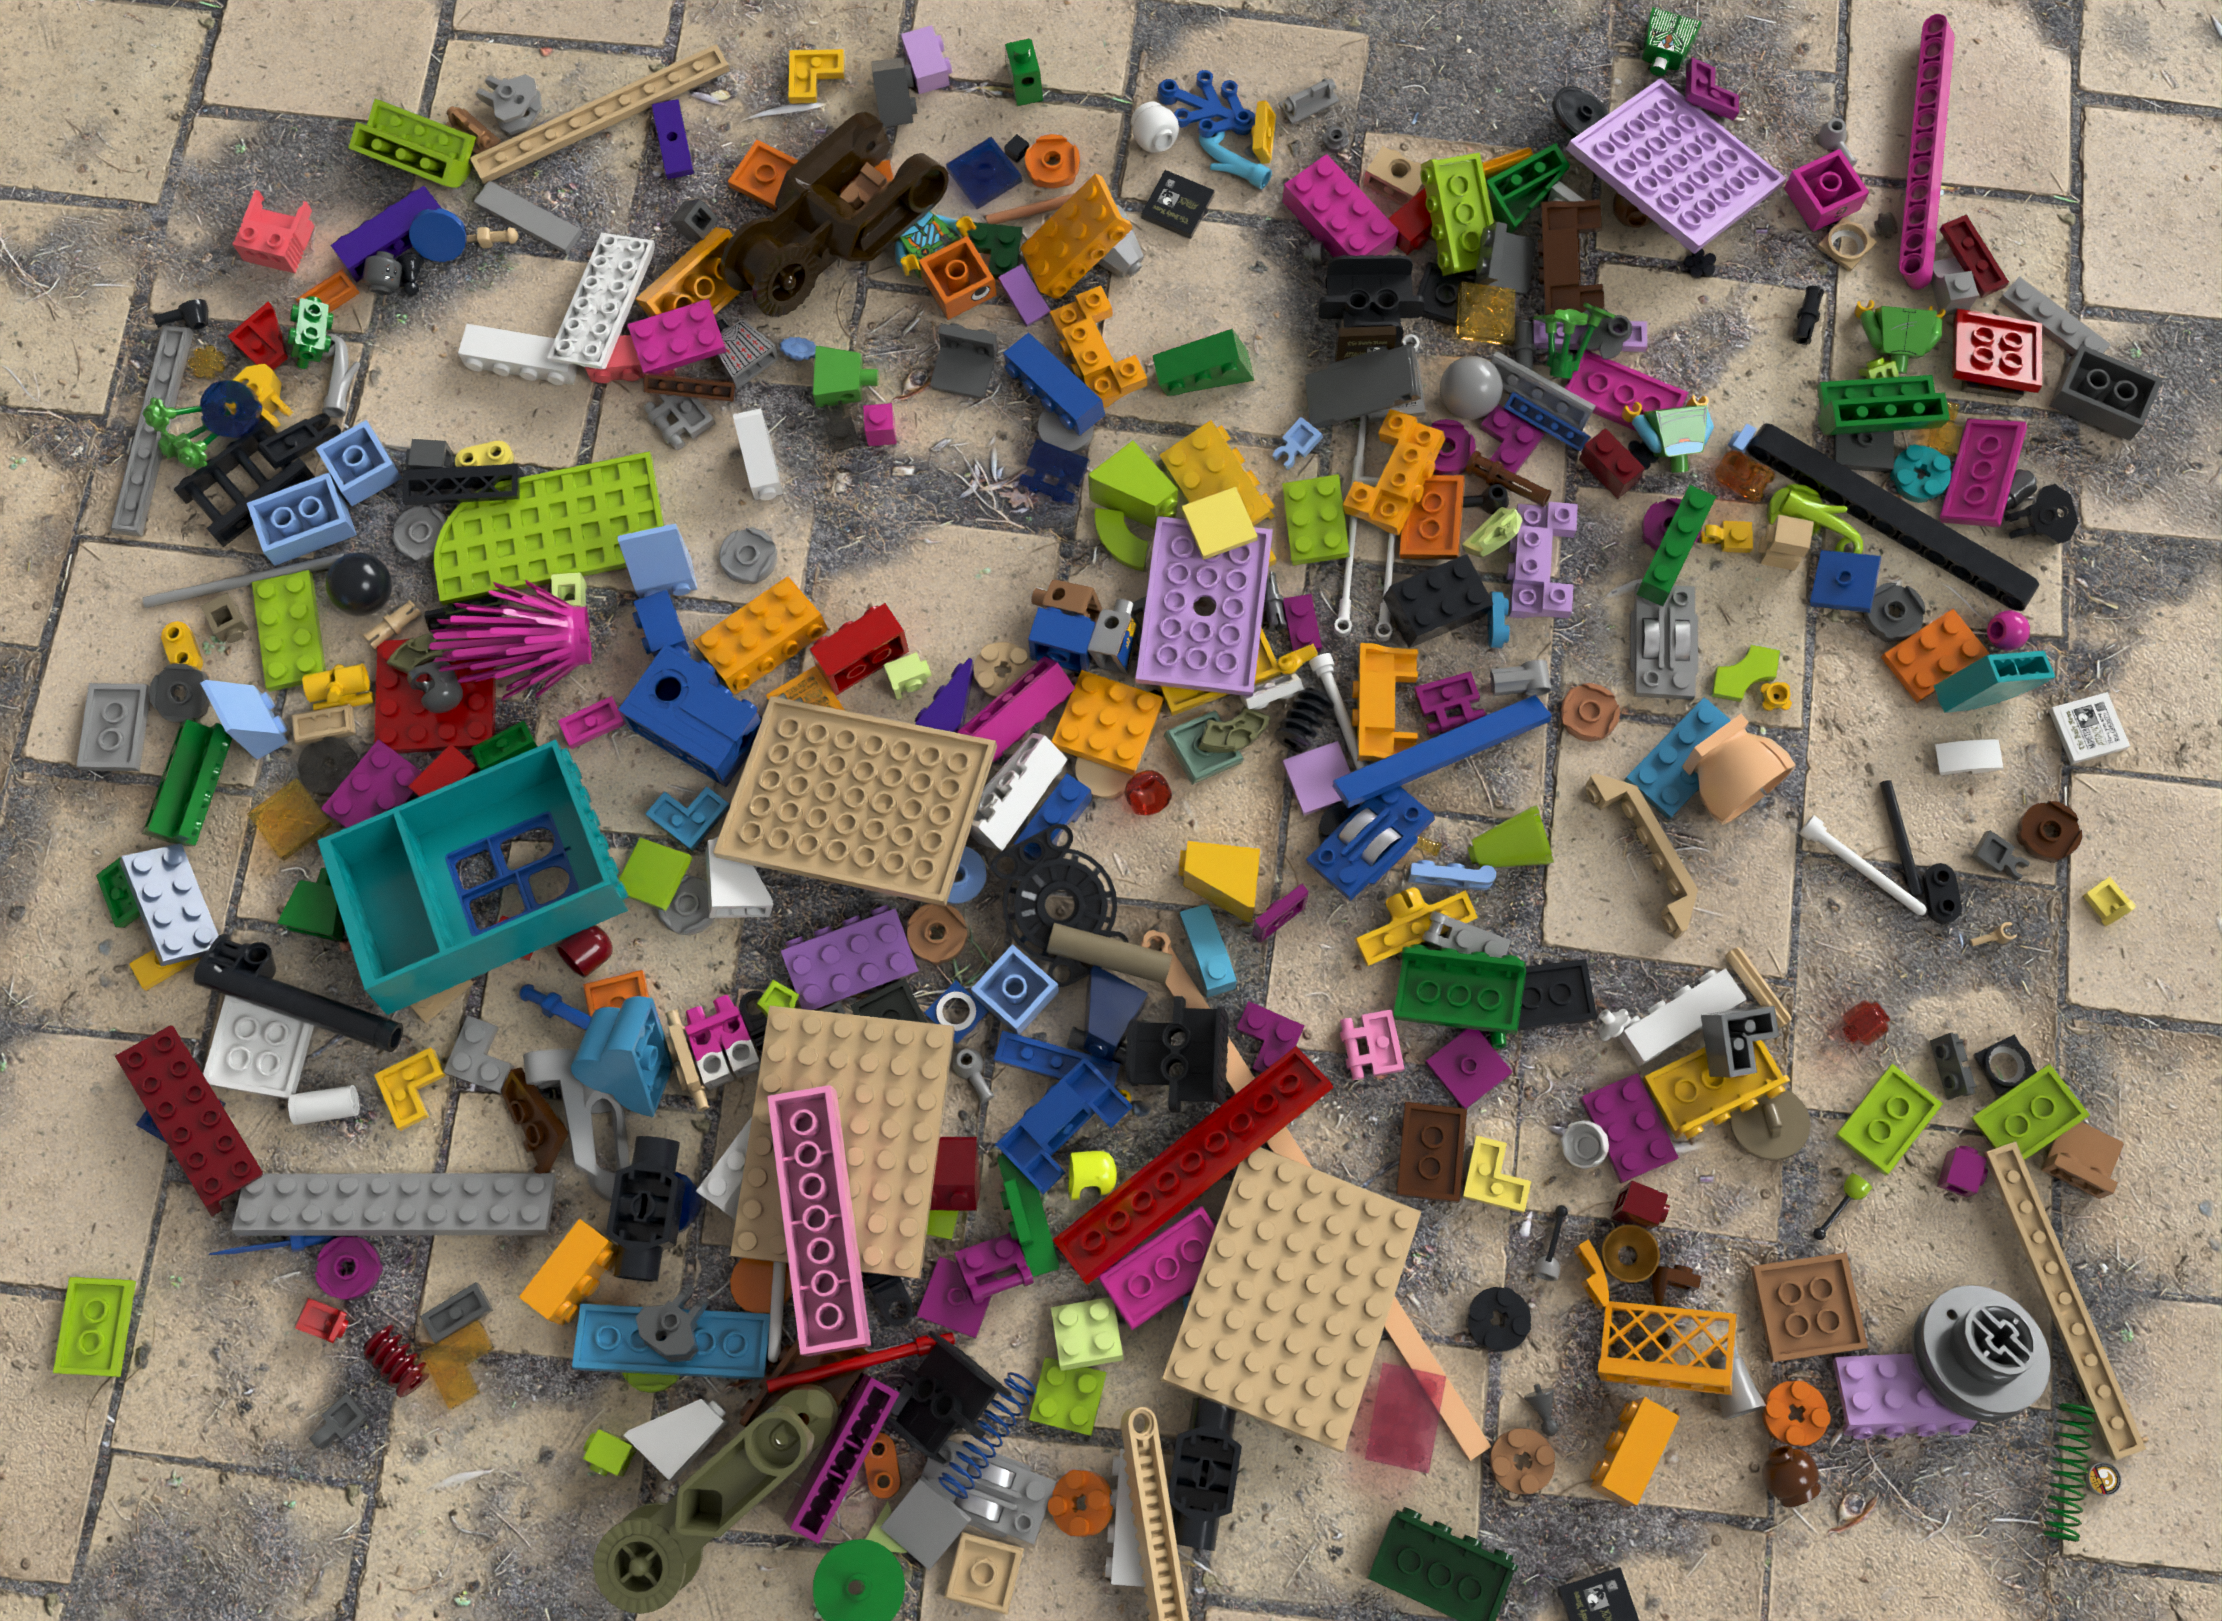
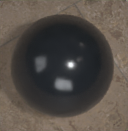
M354 552L338 558L331 565L326 576V591L331 602L340 611L352 616H367L379 611L388 602L392 591V579L387 567L378 558L367 553Z

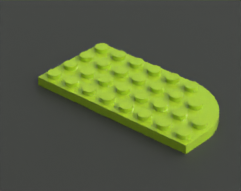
M650 451L521 477L520 499L461 502L444 523L435 546L434 567L440 603L444 606L448 603L490 595L489 590L507 593L505 590L496 588L493 582L515 590L531 588L526 585L525 579L537 586L552 583L551 575L581 573L584 577L627 568L617 536L665 526L653 458ZM512 479L498 482L494 487L499 492L512 491Z

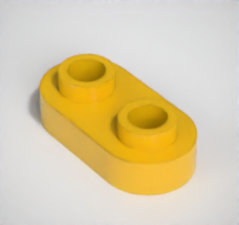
M180 621L167 624L162 630L161 640L170 665L181 663V659L188 656L187 661L181 664L192 665L201 670L203 659L193 631ZM175 632H179L176 638H172Z

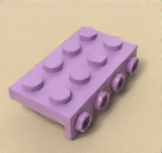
M1912 1354L1835 1357L1833 1360L1845 1419V1425L1842 1428L1845 1436H1853L1854 1439L1861 1440L1880 1434H1885L1887 1438L1902 1437L1906 1433H1918V1436L1928 1437L1936 1435L1938 1432L1949 1431L1951 1435H1964L1969 1433L1978 1422L1951 1411L1934 1397L1920 1378Z

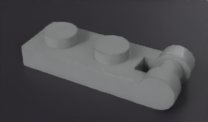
M1432 911L1429 918L1432 921L1429 930L1425 931L1422 937L1424 941L1443 948L1455 949L1459 953L1471 954L1478 951L1487 953L1490 957L1499 958L1506 955L1511 942L1509 939L1436 911ZM1443 925L1449 927L1446 938L1439 936Z

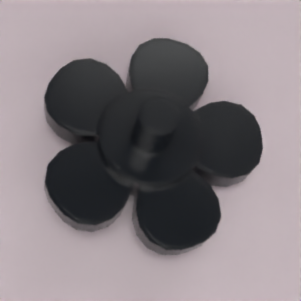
M1700 249L1695 254L1692 253V256L1685 258L1684 265L1687 268H1691L1690 275L1692 277L1699 278L1702 273L1707 277L1714 274L1715 267L1713 265L1716 262V256L1713 253H1708L1704 256V250Z
M1633 440L1628 444V450L1645 467V470L1650 468L1651 463L1658 461L1659 457L1654 456L1644 441L1640 444L1637 440Z

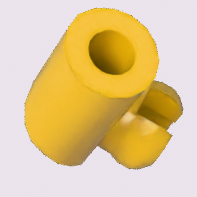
M1314 644L1281 656L1278 660V667L1281 673L1286 675L1293 674L1305 662L1318 656Z

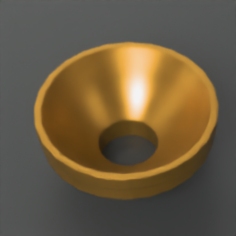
M1622 1225L1613 1229L1605 1237L1601 1248V1259L1605 1269L1612 1277L1626 1283H1637L1649 1278L1655 1272L1659 1265L1660 1250L1657 1241L1646 1229L1636 1225ZM1630 1247L1634 1250L1636 1260L1632 1265H1624L1620 1262L1618 1258L1620 1248Z

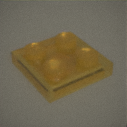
M1461 282L1458 286L1457 338L1511 346L1515 341V289Z
M297 778L247 813L283 861L333 826Z

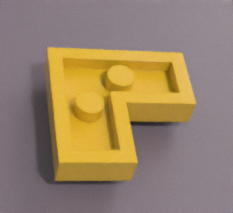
M844 49L789 50L788 98L790 104L817 103V79H844Z
M432 1047L374 1074L398 1130L402 1131L429 1117L418 1090L446 1076Z

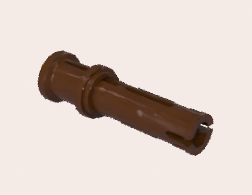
M1477 450L1471 455L1465 468V474L1469 476L1473 474L1484 479L1489 486L1500 484L1507 490L1535 502L1541 507L1547 504L1551 496V490H1547L1526 478L1504 469L1502 462H1493L1481 456V452ZM1513 482H1515V483H1517V484H1519V485H1521V486H1523V487H1525V488L1531 490L1532 492H1530V491H1528V490H1526V489H1524V488H1522V487H1520V486H1518V485L1513 484Z

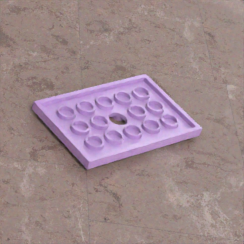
M1157 516L1136 683L1244 696L1253 695L1273 529L1254 527L1258 536L1257 541L1203 560L1186 519ZM1201 597L1211 598L1216 605V610L1210 616H1200L1193 609L1194 602H1197Z

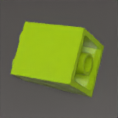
M1133 440L1088 474L1089 498L1100 506L1110 510L1124 511L1125 517L1153 529H1156L1157 516L1175 518L1177 515L1178 488Z

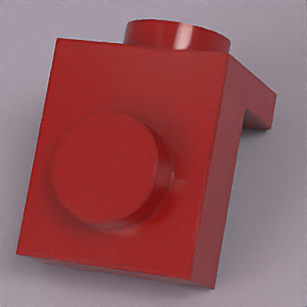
M307 1297L294 1328L334 1343L336 1337L341 1338L349 1321L345 1319L346 1312Z

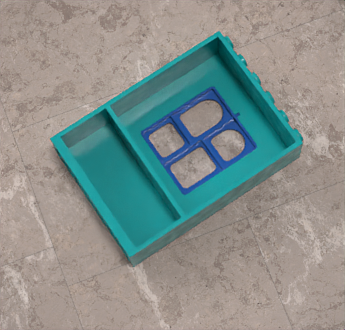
M556 739L317 840L364 990L387 1015L628 911L624 899L629 898L622 881H619L617 876L619 870L613 857H610L608 853L610 847L604 834L600 832L598 827L601 824L595 810L590 806V802H592L590 795L580 780L583 779L576 762H573L567 748L561 749ZM537 828H544L552 832L555 842L552 850L546 856L515 870L508 869L501 850V844L504 841ZM481 851H488L496 871V876L492 880L471 889H463L456 869L457 862ZM552 867L565 870L569 875V884L565 892L555 899L538 904L529 883L530 876ZM516 884L525 907L524 911L485 929H477L470 909V903L505 886Z

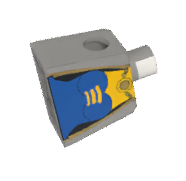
M1117 599L1113 611L1103 609L1100 612L1088 646L1089 653L1100 669L1125 674L1129 673L1138 627L1130 615L1133 603L1128 600Z

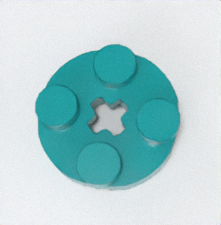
M1913 444L1897 456L1894 461V469L1890 473L1891 481L1894 480L1895 485L1898 487L1896 491L1903 498L1916 503L1927 502L1929 499L1941 496L1948 487L1951 480V462L1947 456L1942 455L1931 447ZM1914 469L1924 470L1927 476H1924L1922 479L1917 478L1918 473L1914 472Z

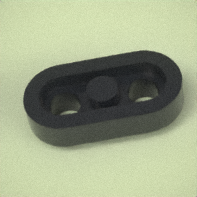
M1942 863L1934 864L1925 871L1922 878L1927 909L1932 920L1946 925L1955 921L1962 912L1956 874L1950 866ZM1937 874H1942L1945 877V882L1939 881ZM1943 903H1948L1951 911H1946L1943 908Z

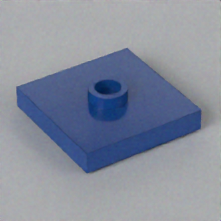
M1821 550L1810 605L1812 607L1871 613L1881 556Z

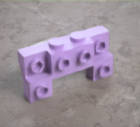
M1548 502V505L1544 507L1518 504L1516 510L1522 517V523L1517 535L1508 544V553H1513V561L1508 562L1506 575L1507 580H1511L1509 617H1558L1569 619L1572 613L1573 585L1550 583L1553 536L1574 538L1577 529L1578 504Z

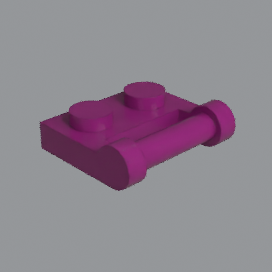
M1011 1232L954 1252L957 1266L974 1305L983 1302L985 1297L1022 1284L1025 1287L1034 1283L1030 1268L1026 1264L1017 1240L1013 1241ZM1014 1267L1017 1270V1273L981 1286L976 1282Z

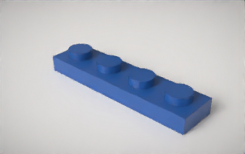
M1003 1030L993 1059L994 1062L1061 1080L1086 1057L1113 1086H1115L1120 1069V1063L1109 1062L1103 1058H1097L1089 1054Z

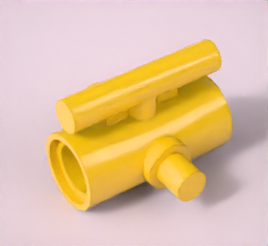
M362 663L347 667L337 664L331 670L303 676V689L307 700L310 703L327 700L313 703L314 711L348 704L356 707L375 702L372 691L356 694L370 690L368 672Z

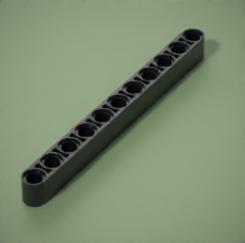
M1768 423L1763 424L1747 447L1748 453L1756 460L1795 483L1810 487L1821 498L1831 504L1846 506L1848 514L2012 610H2025L2039 587V582L2032 575L1777 426Z

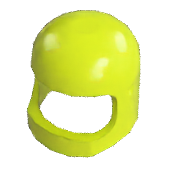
M1098 1150L1070 1153L1068 1181L1070 1201L1080 1200V1192L1085 1187L1097 1186L1100 1196L1106 1195L1114 1189L1117 1170L1114 1159L1109 1153Z

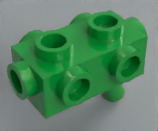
M309 296L305 299L300 298L298 305H292L290 321L295 322L294 328L290 327L287 344L292 345L291 356L298 358L296 365L301 369H307L309 361L320 363L323 352L328 353L331 344V336L326 335V329L331 330L334 314L328 313L329 304L322 303L321 299L314 296Z

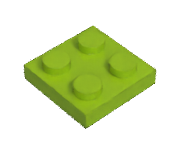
M1045 1357L1029 1421L1092 1436L1107 1372L1088 1367L1061 1371L1059 1360Z

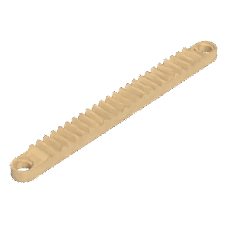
M1132 1407L1125 1411L1121 1419V1431L1125 1450L1122 1456L1127 1462L1124 1469L1129 1475L1127 1485L1131 1488L1129 1499L1133 1501L1131 1512L1135 1515V1520L1133 1521V1525L1137 1528L1135 1538L1140 1544L1137 1551L1142 1557L1139 1564L1144 1570V1573L1141 1575L1142 1579L1146 1582L1144 1593L1148 1596L1146 1606L1150 1609L1148 1620L1189 1621L1157 1419L1155 1414L1146 1407ZM1138 1414L1142 1415L1145 1420V1427L1141 1433H1137L1133 1428V1419Z

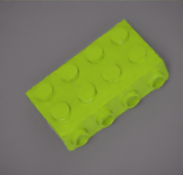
M1480 152L1439 160L1436 158L1430 159L1420 164V178L1425 185L1427 195L1426 207L1431 215L1433 224L1432 236L1436 241L1438 249V265L1442 269L1443 276L1476 270L1483 228L1494 223Z

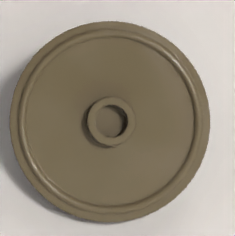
M1785 1089V1092L1772 1099L1765 1095L1757 1099L1759 1103L1757 1106L1743 1113L1740 1108L1731 1112L1730 1124L1733 1136L1738 1144L1752 1156L1769 1161L1783 1160L1798 1153L1805 1145L1810 1134V1116L1803 1102L1789 1090Z

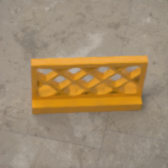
M1609 1301V1304L1605 1307L1601 1358L1598 1364L1600 1380L1732 1395L1737 1315L1735 1313ZM1613 1310L1627 1312L1633 1321L1619 1331L1612 1323ZM1650 1314L1659 1315L1665 1322L1653 1334L1641 1322ZM1666 1316H1674V1317L1669 1320ZM1683 1317L1691 1318L1698 1325L1686 1337L1674 1326ZM1699 1319H1704L1706 1321L1701 1323ZM1715 1321L1729 1322L1728 1333L1718 1341L1707 1330V1327ZM1638 1325L1648 1338L1634 1348L1623 1335ZM1612 1328L1616 1334L1610 1338ZM1670 1328L1681 1341L1666 1351L1656 1338ZM1703 1331L1712 1341L1713 1345L1699 1355L1689 1341ZM1618 1339H1621L1630 1350L1622 1358L1608 1357L1609 1346ZM1726 1341H1727V1351L1722 1347V1345H1723ZM1651 1342L1663 1354L1654 1362L1645 1361L1638 1353ZM1685 1345L1696 1358L1688 1365H1678L1671 1356ZM1716 1349H1719L1726 1357L1725 1370L1711 1368L1704 1359ZM1633 1356H1635L1638 1360H1630V1359H1631ZM1666 1359H1668V1361H1669L1671 1364L1663 1363V1362H1664ZM1701 1363L1703 1367H1696V1365Z

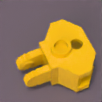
M266 364L247 366L226 385L223 403L231 409L232 415L240 422L255 419L267 420L273 428L277 429L281 424L272 415L277 408L288 417L294 413L280 399L282 383L274 371ZM248 380L249 382L244 388L240 387L242 381Z

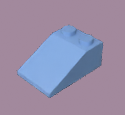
M676 523L617 536L639 599L666 589L669 595L674 594L676 596L686 595L691 590L697 589L692 558Z
M212 680L201 682L225 731L255 759L258 760L289 743L284 734L288 729L279 715L275 717L271 709L275 707V704L267 692L262 694L254 685Z

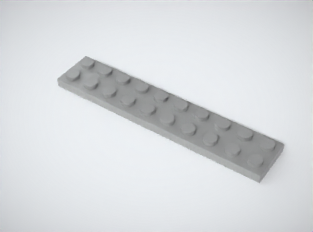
M554 1173L263 1174L259 1179L241 1188L232 1231L235 1236L548 1235L556 1177Z

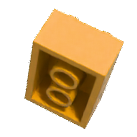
M579 1218L520 1294L519 1298L549 1321L562 1326L565 1322L570 1323L579 1313L580 1307L578 1305L584 1297H590L600 1285L598 1279L604 1271H610L615 1266L618 1245Z
M1646 1397L1632 1400L1630 1404L1626 1402L1618 1416V1420L1621 1421L1616 1433L1612 1431L1605 1442L1604 1449L1607 1450L1604 1459L1602 1462L1598 1460L1590 1473L1589 1478L1593 1479L1590 1488L1624 1507L1637 1506L1680 1416Z

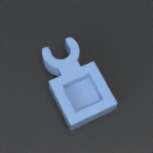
M1300 417L1282 437L1286 445L1278 447L1272 456L1277 461L1282 455H1287L1289 458L1283 465L1286 470H1289L1295 464V456L1299 454L1305 458L1320 442L1323 435L1305 419Z

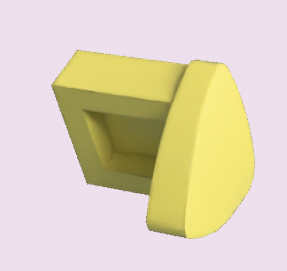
M2110 876L2083 895L2084 899L2102 919L2101 922L2104 926L2114 923L2136 907L2134 902L2128 899Z

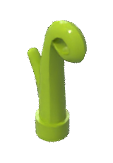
M1792 490L1787 493L1779 511L1791 517L1794 515L1808 521H1814L1815 524L1844 536L1837 543L1835 551L1844 552V546L1852 542L1853 551L1851 553L1862 554L1863 540L1860 534L1843 519L1834 515L1845 513L1847 511L1846 506L1816 503L1803 498L1802 495Z

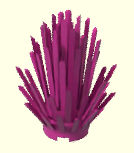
M526 579V585L535 589L537 596L528 595L493 582L496 588L505 590L510 595L489 590L491 596L545 612L506 605L490 607L453 603L456 607L466 608L469 612L511 615L523 618L452 615L450 619H437L440 624L496 626L430 630L435 639L482 638L432 642L429 644L431 650L466 648L445 651L442 654L443 657H437L433 662L493 658L443 666L439 671L444 672L470 668L471 670L485 669L530 661L460 677L457 681L458 683L472 680L477 682L494 677L500 679L530 668L551 664L507 685L506 691L517 686L520 687L503 695L502 701L556 673L545 682V687L536 693V698H538L577 666L592 663V646L588 628L590 623L587 607L572 606Z

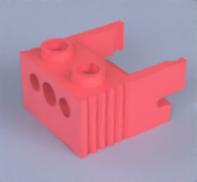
M255 190L243 217V223H241L239 232H237L232 245L245 262L296 274V268H298L300 259H302L301 255L304 254L303 251L306 249L315 227L312 221L309 220L312 209L307 202L303 201V206L298 209L295 217L262 209L264 198L259 190Z

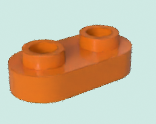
M878 1433L864 1462L868 1487L871 1493L878 1498L888 1499L895 1496L900 1490L901 1475L894 1440L887 1434ZM877 1443H882L885 1450L883 1454L877 1456L873 1452V1447ZM886 1475L890 1479V1484L886 1488H881L878 1480L881 1476Z

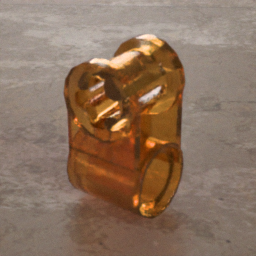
M1740 451L1727 452L1715 470V476L1721 484L1728 486L1753 502L1762 500L1764 489L1775 478L1774 472L1769 467L1754 461ZM1727 465L1733 466L1736 471H1731Z

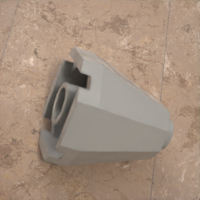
M1116 205L1121 217L1129 221L1125 211L1119 205ZM1133 229L1097 264L1120 277L1126 275L1134 276L1143 267L1141 262L1144 256Z

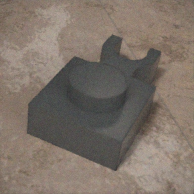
M1991 830L1984 832L1971 855L1973 859L1994 873H1999L2004 868L2006 874L2014 880H2020L2023 877L2022 874L2016 871L2015 865L2018 864L2023 868L2028 867L2030 864L2029 861L2022 857L2017 858L2011 855L2015 846Z

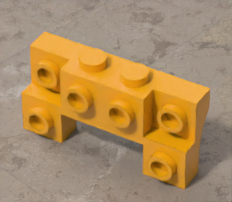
M1100 285L1075 295V302L1050 311V319L1061 340L1058 343L1063 356H1069L1072 362L1070 364L1071 372L1102 399L1103 406L1106 408L1123 396L1146 387L1147 376L1136 354L1116 363L1114 362L1095 324L1113 316L1112 306Z
M1389 409L1378 434L1381 442L1396 447L1376 487L1354 481L1343 503V509L1345 514L1366 520L1386 532L1399 536L1414 503H1418L1423 495V485L1426 478L1430 479L1433 475L1435 460L1445 441V436L1442 430L1417 423L1415 416Z
M1360 643L1358 680L1352 682V698L1357 699V709H1352L1351 725L1357 726V761H1380L1416 745L1418 733L1394 732L1395 682H1417L1418 649L1392 648L1374 643Z

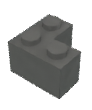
M904 57L871 61L879 118L884 124L883 127L913 123L912 115L918 113L915 97L910 98L908 87L913 86L910 64L905 65Z
M1751 1006L1701 1015L1710 1077L1731 1078L1757 1073L1753 1041L1779 1037L1775 1006Z

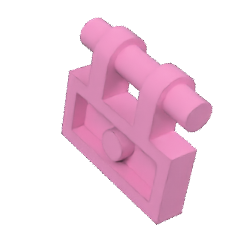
M1392 1010L1361 1015L1363 1027L1354 1028L1352 1018L1340 1020L1342 1028L1340 1038L1341 1042L1345 1043L1348 1056L1345 1062L1347 1069L1351 1071L1352 1080L1364 1079L1362 1067L1371 1065L1373 1077L1404 1071L1405 1068ZM1365 1038L1368 1054L1360 1055L1357 1040Z

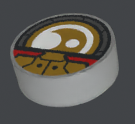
M2099 1462L2087 1468L2088 1474L2085 1475V1483L2094 1494L2109 1496L2115 1494L2120 1489L2122 1483L2121 1475L2112 1464Z

